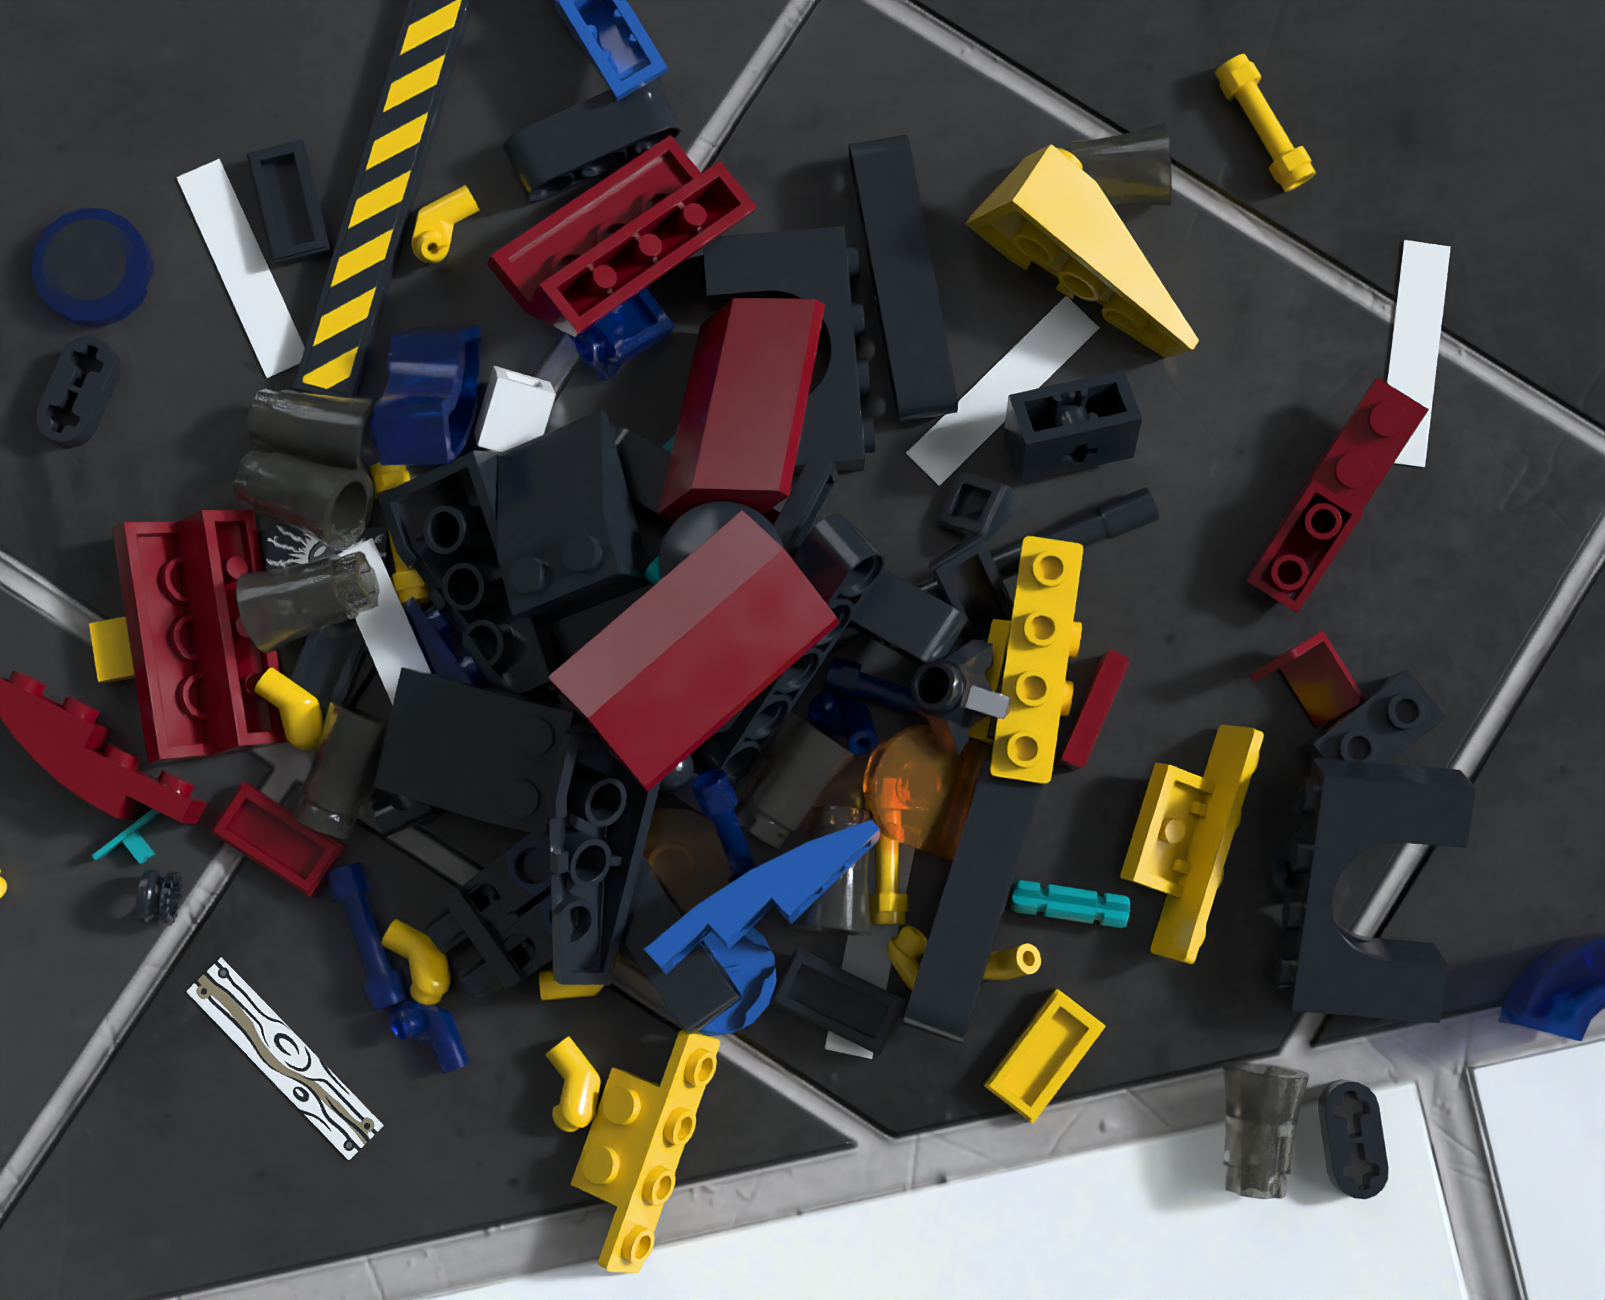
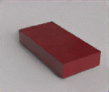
M1111 649L1101 655L1055 764L1073 772L1085 767L1129 666V657Z
M244 781L210 830L211 834L309 897L316 895L347 847L250 783Z

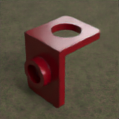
M1323 630L1249 675L1254 683L1280 668L1312 721L1317 726L1325 724L1364 701L1363 693Z

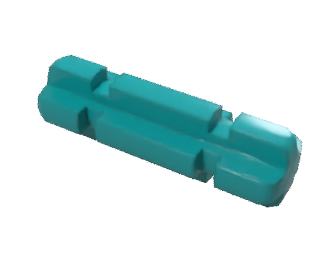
M1024 880L1015 881L1011 892L1010 906L1011 910L1016 913L1036 915L1037 911L1043 912V917L1093 924L1094 920H1099L1102 926L1116 928L1126 927L1129 919L1130 899L1124 895L1104 893L1103 897L1097 896V891L1051 884L1047 885V888H1041L1038 882Z

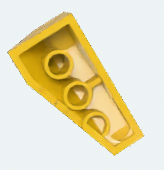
M1049 144L1025 157L966 222V225L1007 259L1024 270H1027L1030 264L1034 262L1058 277L1060 282L1056 290L1070 299L1077 296L1087 301H1096L1104 306L1102 316L1108 323L1162 357L1167 358L1192 351L1199 342L1097 182L1082 170L1081 162L1070 152L1061 148H1055L1052 144Z

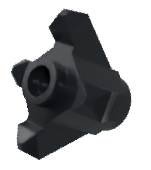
M973 639L944 660L938 658L935 661L923 664L912 678V697L922 713L927 715L938 748L941 751L959 755L969 740L968 730L970 727L987 716L1005 719L1010 712V697L993 692L984 675L986 669L993 665V644Z

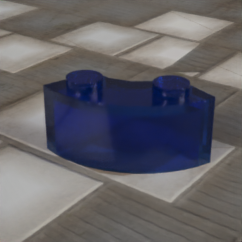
M480 325L414 327L391 336V346L388 352L389 381L383 397L374 405V415L371 420V437L373 444L379 449L381 466L449 464L450 461L460 454L472 430L479 401L482 361Z
M1605 932L1581 935L1566 940L1534 960L1519 976L1509 991L1502 1006L1498 1022L1556 1038L1581 1042L1590 1021L1605 1008Z

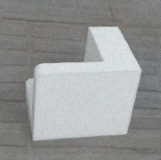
M493 366L474 430L477 446L504 452L543 435L556 395L551 383Z

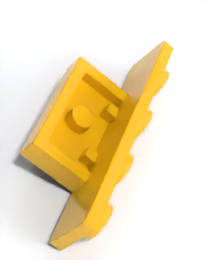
M1027 536L1022 541L1000 693L1010 697L1011 709L1005 719L997 718L989 770L993 777L1047 784L1051 781L1060 716H1069L1073 697V681L1065 680L1068 657H1077L1081 640L1082 623L1073 621L1083 555V546L1079 543Z
M1220 725L1203 778L1172 765L1155 762L1120 875L1122 879L1167 895L1151 945V952L1187 964H1193L1196 960L1199 947L1205 939L1206 924L1216 891L1223 880L1224 865L1232 838L1241 821V809L1250 779L1259 762V750L1264 736L1263 732L1249 727Z
M682 1029L676 1039L661 1085L626 1070L611 1069L570 1184L617 1206L598 1260L599 1267L610 1272L638 1273L642 1268L643 1262L649 1257L654 1246V1231L662 1208L671 1196L675 1186V1171L685 1143L691 1138L696 1126L695 1115L706 1084L712 1079L716 1069V1055L720 1046L719 1039L697 1032L691 1035Z

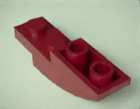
M1375 378L1343 428L1338 430L1262 551L1246 581L1298 613L1364 514V507L1429 409L1380 378Z
M13 670L9 678L0 676L1 719L30 756L59 783L86 802L115 818L133 820L142 803L181 823L197 825L208 803L191 795L195 785L165 770L161 771L158 778L137 769L142 761L140 757L115 745L108 744L103 752L102 750L113 730L95 721L100 713L99 710L69 696H66L63 703L59 704L42 695L47 687L46 684L19 671Z

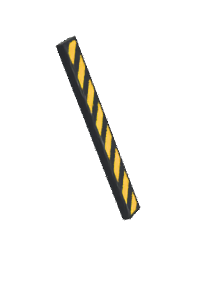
M409 0L294 382L293 388L299 393L354 407L474 0Z

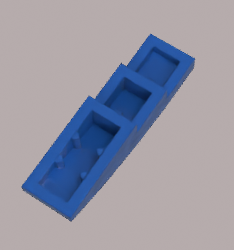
M550 0L617 101L668 72L667 65L627 0Z
M872 820L811 840L750 870L696 905L644 949L645 952L667 975L711 932L729 950L773 907L791 925L879 841L880 828Z

